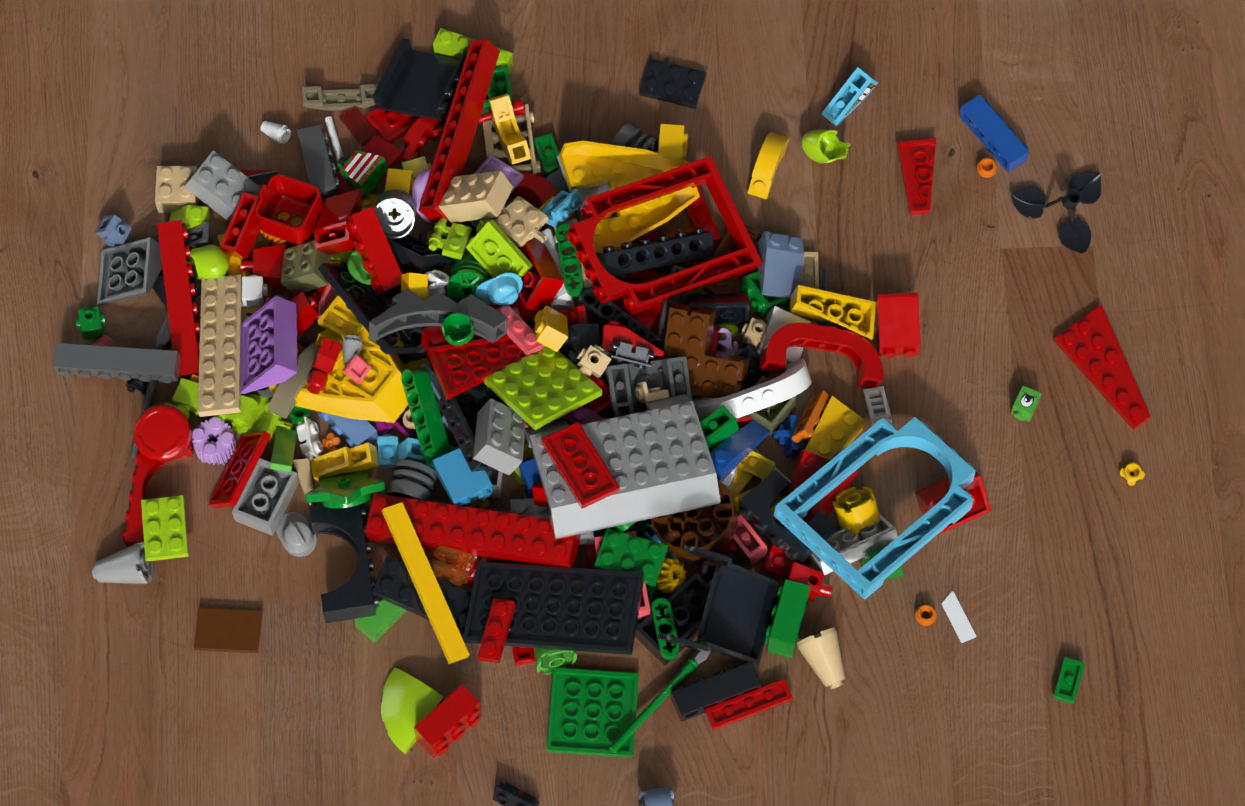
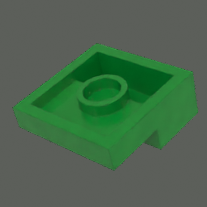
M759 271L745 276L739 285L740 292L748 293L753 311L759 312L761 316L767 315L774 306L779 308L791 300L762 295Z

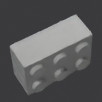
M214 150L185 185L187 190L191 191V193L229 222L233 217L243 192L256 195L261 189L260 186Z
M490 398L477 413L473 459L510 475L523 461L526 421L512 408Z
M260 458L236 506L233 508L232 514L236 522L273 536L299 484V479L294 471L284 472L270 469L271 462Z

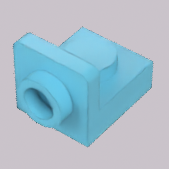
M391 434L378 436V467H395L397 462V446L399 445L398 437Z

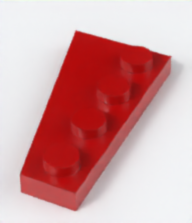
M937 138L897 142L910 215L930 213Z

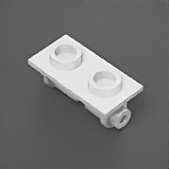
M304 417V421L299 422L296 429L299 441H307L300 445L302 458L310 460L313 457L322 455L323 446L319 441V427L317 423Z

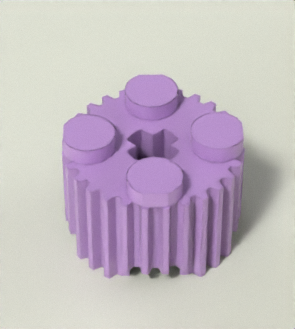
M213 417L209 421L205 420V423L201 422V426L198 425V428L193 430L192 442L196 455L201 459V462L213 463V465L215 463L218 465H224V462L228 463L236 447L235 436L228 423L221 421L220 418Z

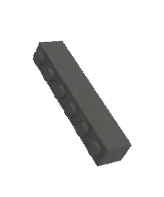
M56 343L52 367L61 376L75 374L84 378H89L90 376H98L102 379L118 377L121 380H131V378L144 382L159 380L162 383H171V381H178L181 357L178 351Z

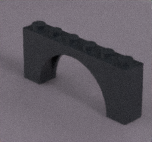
M323 504L309 506L314 535L328 534L337 536L348 542L358 554L357 567L350 579L336 590L321 594L325 624L375 616V607H379L378 597L371 594L376 581L375 576L370 575V571H374L372 558L368 559V553H371L370 540H365V536H367L365 534L367 523H363L362 519L366 518L365 506L357 505L348 508H327Z

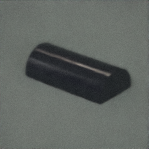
M408 234L399 239L387 238L397 264L414 273L425 274L433 270L442 271L446 264L448 256L442 255V251L438 249L431 251L428 244Z

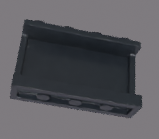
M443 395L438 401V405L471 472L496 470L473 459L477 413L487 402L475 396H454L446 400Z

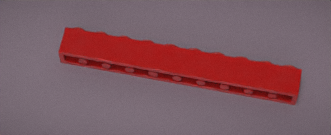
M487 39L474 40L470 43L421 200L419 211L432 223L438 222L440 218H444L446 221L449 220L438 206L451 184V180L456 176L463 175L500 51Z

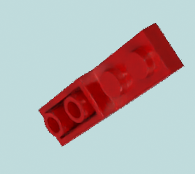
M448 113L444 115L442 121L419 117L403 138L406 151L402 156V162L420 157V151L426 147L428 139L435 141L436 137L432 135V131L444 126Z

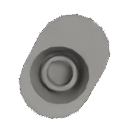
M289 512L282 516L276 528V533L288 553L295 557H304L313 552L316 547L317 538L313 534V529L307 519L297 512Z

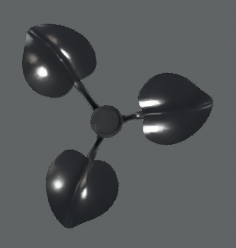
M1086 172L1074 176L1068 184V191L1064 197L1060 196L1048 204H1044L1046 201L1045 194L1037 187H1025L1012 193V202L1017 211L1031 219L1041 217L1043 208H1048L1062 202L1064 208L1071 210L1070 223L1063 224L1059 230L1060 242L1066 248L1080 254L1087 251L1091 242L1090 227L1083 220L1074 222L1073 219L1079 202L1093 204L1099 199L1101 195L1100 172Z

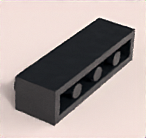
M739 663L733 667L734 669L729 671L721 670L708 679L700 678L692 685L687 687L682 685L675 688L671 694V700L680 721L682 722L705 713L706 708L761 688V683L752 663Z

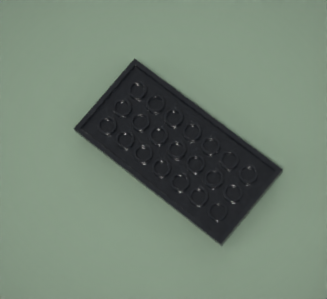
M478 561L463 641L465 643L481 644L494 598L514 601L516 604L505 646L632 655L645 575L643 572Z

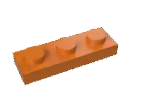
M824 390L810 398L791 437L796 443L803 439H809L814 433L813 428L820 420L819 415L827 406L826 401L829 395Z

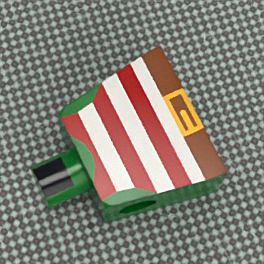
M358 150L349 159L342 156L337 164L341 168L340 172L344 181L356 190L361 189L362 194L366 197L388 171L384 157Z

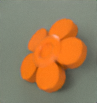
M328 433L326 439H322L323 454L338 450L337 446L341 444V440L339 437H335L334 433Z

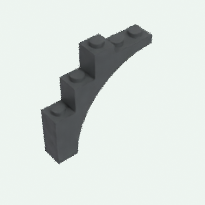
M406 289L392 299L391 308H388L369 322V338L376 341L402 329L421 326H442L444 318L459 312L469 316L474 326V334L494 343L507 334L508 318L472 294L460 300L457 304L441 292L424 301Z

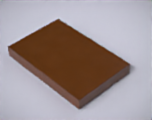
M198 608L194 650L259 653L262 611Z

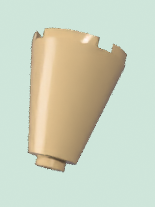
M835 627L797 642L798 650L825 687L830 686L832 690L843 685L842 681L845 680V674Z

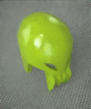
M828 129L809 131L801 140L804 153L814 162L821 164L845 159L849 150L847 148L851 144L841 142L836 136L838 131Z
M210 244L190 250L191 257H189V260L191 261H188V264L196 266L198 274L196 279H219L229 270V258L226 252L219 246Z

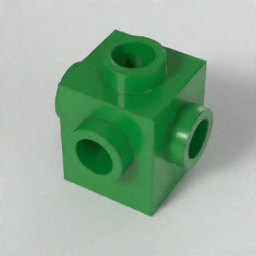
M87 306L78 310L79 318H75L77 329L81 330L84 340L102 337L104 335L103 325H106V318L104 313H100L99 307Z

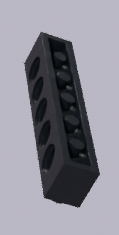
M694 228L690 233L679 231L670 237L669 235L656 236V240L645 238L640 239L639 243L636 244L625 242L621 243V247L605 246L602 251L595 253L605 270L615 277L714 256L712 232L704 231V228Z

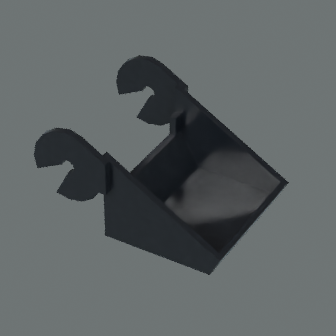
M682 545L681 550L687 551L689 554L719 562L707 561L706 566L715 568L697 640H685L665 634H658V638L699 651H710L759 665L781 582L732 564L731 558L719 553Z

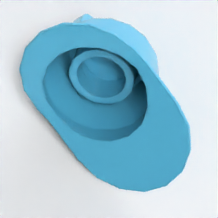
M503 273L481 283L476 288L475 295L486 304L511 305L517 300L523 282L521 277L515 273Z

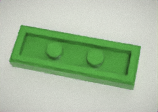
M276 428L270 469L291 472L297 430Z

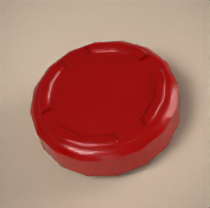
M161 404L152 406L142 412L135 422L133 436L134 443L144 456L152 461L168 462L175 460L185 452L190 444L192 432L191 425L183 412L174 406Z

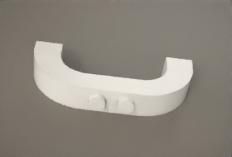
M800 359L784 366L786 372L782 375L721 398L701 396L693 399L699 421L702 422L722 405L737 419L800 394L812 383L805 360Z

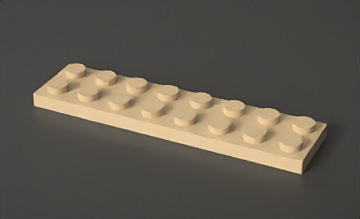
M242 274L223 276L219 279H202L198 414L200 417L241 412Z

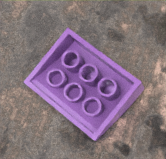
M275 296L241 323L242 394L283 383L297 373L298 332L296 303Z

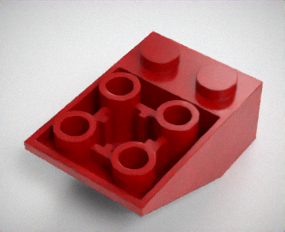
M361 189L326 198L315 228V249L329 256L355 249L352 234L346 229L345 219L362 211Z

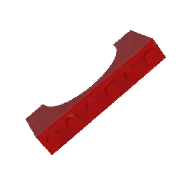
M192 436L188 448L176 459L193 457L194 445ZM137 452L135 457L137 471H134L132 475L134 489L129 493L131 507L126 512V522H128L127 529L123 530L122 540L127 547L144 542L141 500H145L146 489L154 473L168 463L152 461L141 452Z

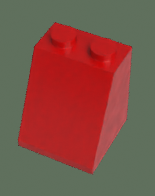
M918 293L877 295L875 328L879 356L892 358L900 355L905 357L919 355L921 341Z

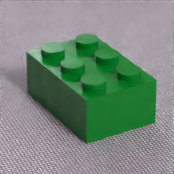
M785 580L784 586H779L776 605H774L771 623L766 633L765 644L768 645L769 653L793 658L809 599V585Z

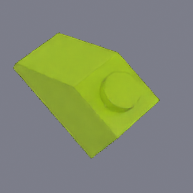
M186 205L172 211L169 222L181 220L183 227L187 226V230H190L204 222L210 224L211 216L208 207Z

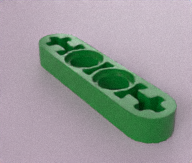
M562 224L556 229V239L564 286L568 295L577 297L584 291L580 261L577 259L574 245L570 243L569 239L568 241L564 240V232H567L571 225ZM566 248L574 249L570 255H564L563 251ZM570 265L577 267L574 272L569 273L566 271V268ZM571 279H575V282H576V288H575V289H572V281H571Z

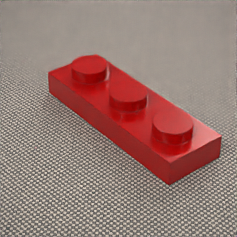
M494 598L477 655L479 660L500 663L516 607L514 601Z

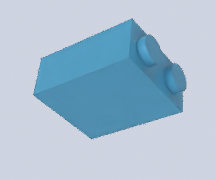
M460 448L432 460L434 470L452 505L468 507L472 502L478 499L484 500L493 493L492 483L486 472H471Z

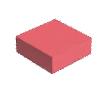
M355 354L342 371L354 382L360 384L372 367Z

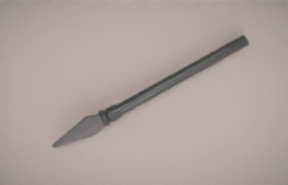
M168 313L156 337L157 344L155 350H167V344L171 339ZM157 380L148 382L141 414L151 407ZM133 443L130 457L135 459L136 453L140 451L136 444Z

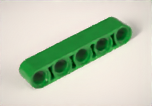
M424 368L406 369L401 376L403 388L425 463L433 467L432 460L451 452L428 371Z

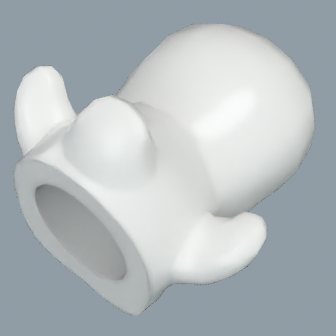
M440 270L426 272L425 274H428L429 297L438 292L446 294L445 286L448 284L450 277Z

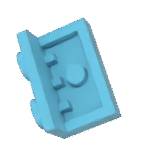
M574 189L571 193L563 190L559 192L541 210L549 219L546 224L557 228L565 222L582 204L580 191Z

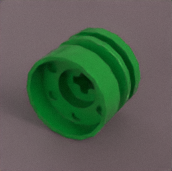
M465 255L462 257V260L457 259L452 265L447 284V295L457 304L460 300L465 299L471 294L476 297V288L481 283L492 279V277L473 255Z

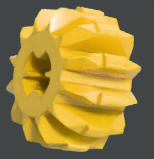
M674 558L665 559L657 581V589L662 590L663 594L675 593L688 580L685 577L687 571L683 569L684 563H679L678 559Z

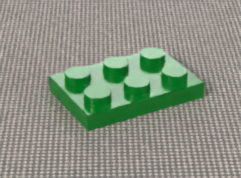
M607 528L594 569L643 572L645 575L644 584L656 587L668 551V545Z

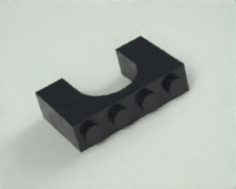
M774 470L740 501L739 512L744 519L750 520L761 534L767 535L775 547H780L791 561L802 564L813 552L790 530L779 526L773 520L770 509L787 494L790 482ZM822 511L807 523L825 541L834 534L836 523Z

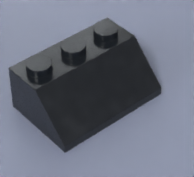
M735 291L728 294L714 292L712 294L693 293L686 295V305L694 306L693 310L697 307L716 310L714 325L748 324L750 301L748 293Z

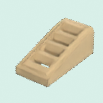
M308 458L293 460L295 472L298 475L303 492L306 494L313 490L310 460Z

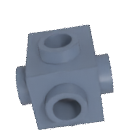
M116 215L103 216L95 233L104 239L103 242L113 247L125 244L129 239V233L132 228L126 224L127 222L123 218Z

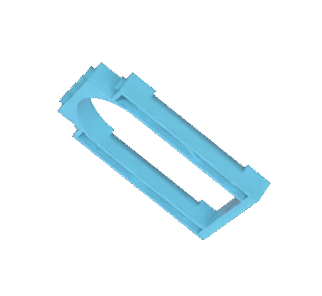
M916 417L898 431L892 423L882 418L779 502L775 507L774 517L865 600L883 585L884 580L943 529L951 523H956L971 510L974 499L967 490L963 489L973 482L976 470L969 462L964 461L955 449L946 445L939 435H935L924 422L919 421ZM898 447L917 448L931 454L943 465L948 474L950 483L948 493L859 570L855 569L802 520L811 507L875 454L879 456L887 450Z

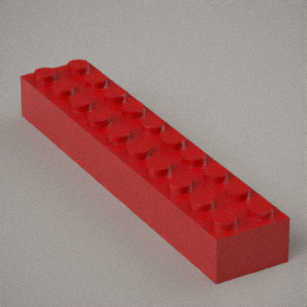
M374 493L365 529V534L370 541L396 545L382 510L383 508L403 502L423 549L527 565L574 568L581 534L555 539L550 519Z

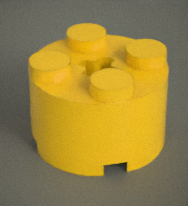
M862 486L863 490H856V487L845 489L835 496L836 501H833L840 527L850 530L852 534L860 533L863 528L880 522V513L873 490L866 486Z

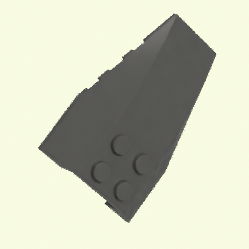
M686 356L649 361L652 366H646V369L635 367L634 363L607 366L611 406L615 417L647 411L645 403L640 404L635 395L636 383L646 381L648 389L660 387L661 391L668 389L670 397L686 394L692 400Z

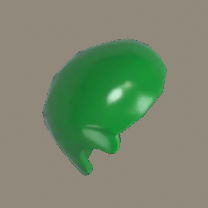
M458 312L444 318L442 323L443 336L449 344L454 346L467 344L472 340L474 334V326L469 316Z

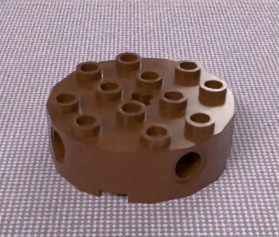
M717 480L720 495L719 504L651 518L652 527L660 542L668 545V551L676 557L689 560L703 559L681 550L682 545L718 553L733 538L738 522L736 505L725 485Z

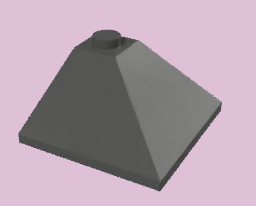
M150 237L102 250L97 305L100 306L149 293L162 269L160 244Z

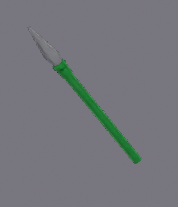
M695 650L691 658L687 659V662L675 677L609 747L611 752L616 753L683 679L694 671L698 664L707 659L710 651Z

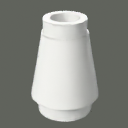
M264 121L260 128L262 132L278 144L287 143L291 136V130L286 125Z

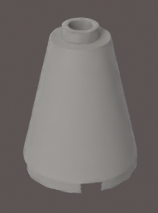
M144 542L136 543L95 562L94 567H92V575L94 579L101 583L148 584L153 580V562H146Z

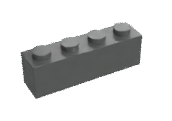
M321 125L298 129L299 142L310 185L316 186L319 189L323 201L326 198L338 195L337 189H340L338 177L334 178L333 174H336L335 164L329 161L332 158L330 147L325 145L329 143L327 133L322 132Z

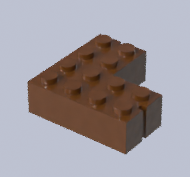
M679 303L669 308L663 359L686 356L691 394L721 398L745 390L747 380L744 378L748 374L750 358L710 350L716 310L700 307L693 310L694 306Z

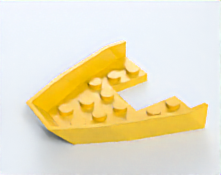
M590 141L565 143L559 154L570 190L608 184L609 190L689 163L686 160L646 149ZM688 187L618 211V217L602 220L597 224L594 232L595 252L602 251L605 246L621 247V243L631 242L666 223L700 197L697 187Z
M337 296L317 322L320 326L343 340L346 335L361 337L363 345L359 357L372 368L363 381L357 384L342 371L345 368L342 349L332 373L327 375L328 381L325 389L320 391L319 395L310 393L307 390L308 385L306 382L295 398L297 402L295 406L349 419L394 423L408 406L401 380L402 373L406 368L397 354H385L381 351L376 341L369 338L365 327L358 322L357 317L346 307L341 297ZM279 384L269 386L272 395H274Z

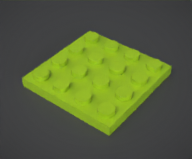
M548 347L525 356L516 363L513 362L507 365L506 368L486 377L484 382L534 430L602 396V389L582 373L559 350L556 352Z

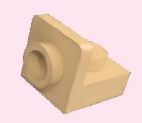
M646 381L636 383L635 395L640 404L670 398L668 389L662 391L660 387L648 389Z

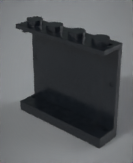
M402 39L373 94L376 109L442 121L444 115L448 113L450 103L454 97L467 56V50L463 51L460 59L412 51L410 40Z

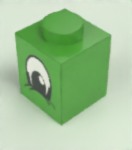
M1022 386L1011 414L1018 420L1030 422L1040 402L1042 393Z

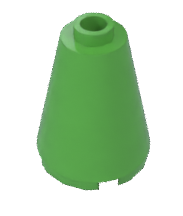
M534 648L535 666L539 673L541 670L544 674H553V668L567 669L566 665L570 662L573 665L577 659L576 651Z

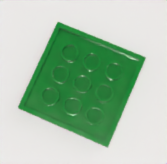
M553 668L547 752L633 758L635 732L616 753L611 752L609 747L636 719L639 673Z

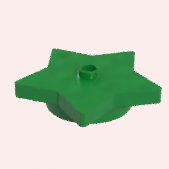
M368 470L346 476L318 478L320 486L306 493L305 497L306 502H322L323 506L327 508H348L365 503L371 498V493L385 490V483L381 480L369 478Z

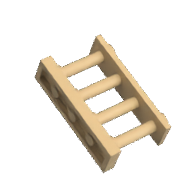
M524 104L525 114L514 116L517 123L526 122L527 131L520 132L525 139L528 138L531 164L513 165L510 167L518 172H532L537 175V173H541L540 161L535 160L531 123H534L533 111L529 112L528 104ZM489 108L482 109L481 114L488 113ZM493 120L483 122L486 157L488 158L490 155H493L498 159L505 158L504 150L494 149L493 144L499 142L496 132L491 130L494 127Z

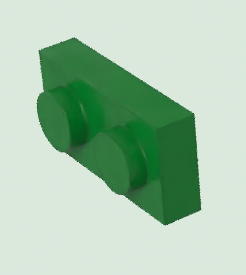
M552 133L533 138V144L545 176L561 168L557 159L559 152Z
M1064 657L1053 699L1074 705L1085 667L1084 662Z

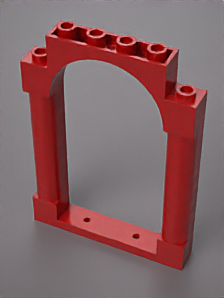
M711 156L586 198L580 205L581 215L586 220L574 223L567 231L568 239L575 247L577 259L583 264L586 278L592 283L596 298L600 300L601 304L623 297L624 305L629 309L631 315L650 309L657 303L729 277H738L755 271L763 263ZM706 184L738 251L648 283L632 284L615 278L601 265L594 249V232L598 223L615 212L688 187L695 188Z

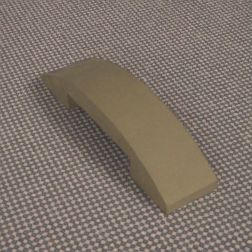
M379 84L360 85V89L321 90V86L301 87L303 106L330 111L354 110L374 106L373 94Z
M312 343L297 357V373L287 381L279 383L270 401L269 411L284 419L287 418L297 403L295 398L308 381L311 371H313L312 365L320 346Z

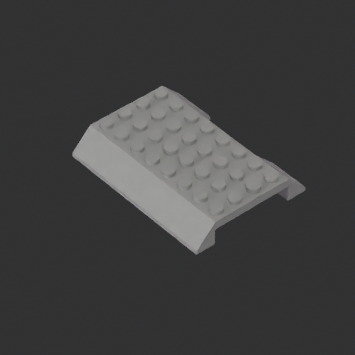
M686 394L646 402L647 411L581 425L620 487L619 492L581 509L541 443V438L569 426V424L565 420L551 422L537 430H534L532 427L525 428L528 447L532 448L551 512L550 522L555 539L720 503L714 464L694 403Z

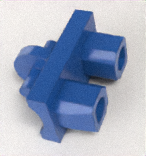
M790 415V419L784 421L783 425H779V430L773 432V438L779 440L780 446H784L785 457L791 458L795 453L799 454L801 450H805L807 447L806 440L796 443L791 439L799 422L797 415Z

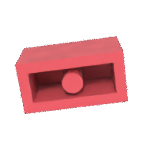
M740 515L737 517V526L731 540L753 566L767 555L768 549L748 522Z

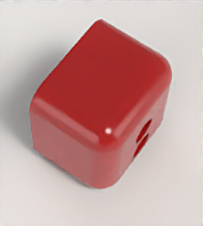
M284 175L273 176L267 186L263 184L259 192L260 200L255 208V214L261 230L266 234L297 245L309 242L324 206L319 189L316 186ZM286 212L289 214V218L286 221H279L278 215ZM293 217H300L302 219L301 224L293 226L290 221Z

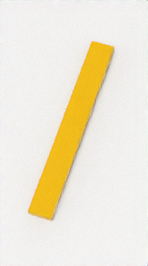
M403 502L383 508L384 518L448 664L468 658L469 652Z

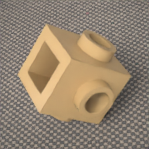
M752 318L749 324L745 323L740 333L744 335L741 343H748L753 349H759L767 326L766 322L761 319Z
M590 345L587 349L583 347L577 356L579 359L577 365L581 367L579 370L585 375L591 376L592 374L599 378L610 363L611 358L604 354L606 351L601 347Z

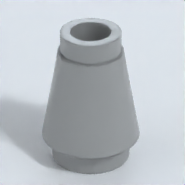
M346 335L342 341L344 366L347 365L353 355L357 354L359 356L363 345L359 336Z

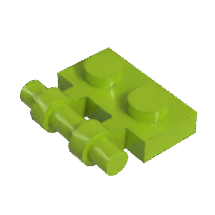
M440 218L434 226V234L430 236L429 249L435 251L437 248L442 249V255L462 260L472 234V227L453 222L450 228L446 226V219Z

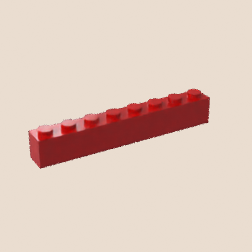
M181 220L157 223L172 349L173 351H178L181 357L178 382H180L181 378L190 380L192 374L199 376L200 340L197 339V333H200L199 321H195L194 315L198 314L197 303L193 302L192 295H196L194 283H190V276H193L192 264H188L187 258L191 257L190 247L185 244V239H188L187 226L183 227Z

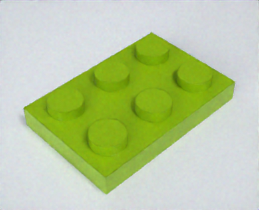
M493 220L488 221L466 246L467 250L492 278L510 272L522 278L533 266Z
M184 496L141 500L146 562L189 557Z

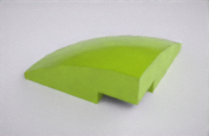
M394 668L383 688L381 715L389 738L401 752L406 754L416 742L414 727L442 703L444 697L413 676L398 668Z

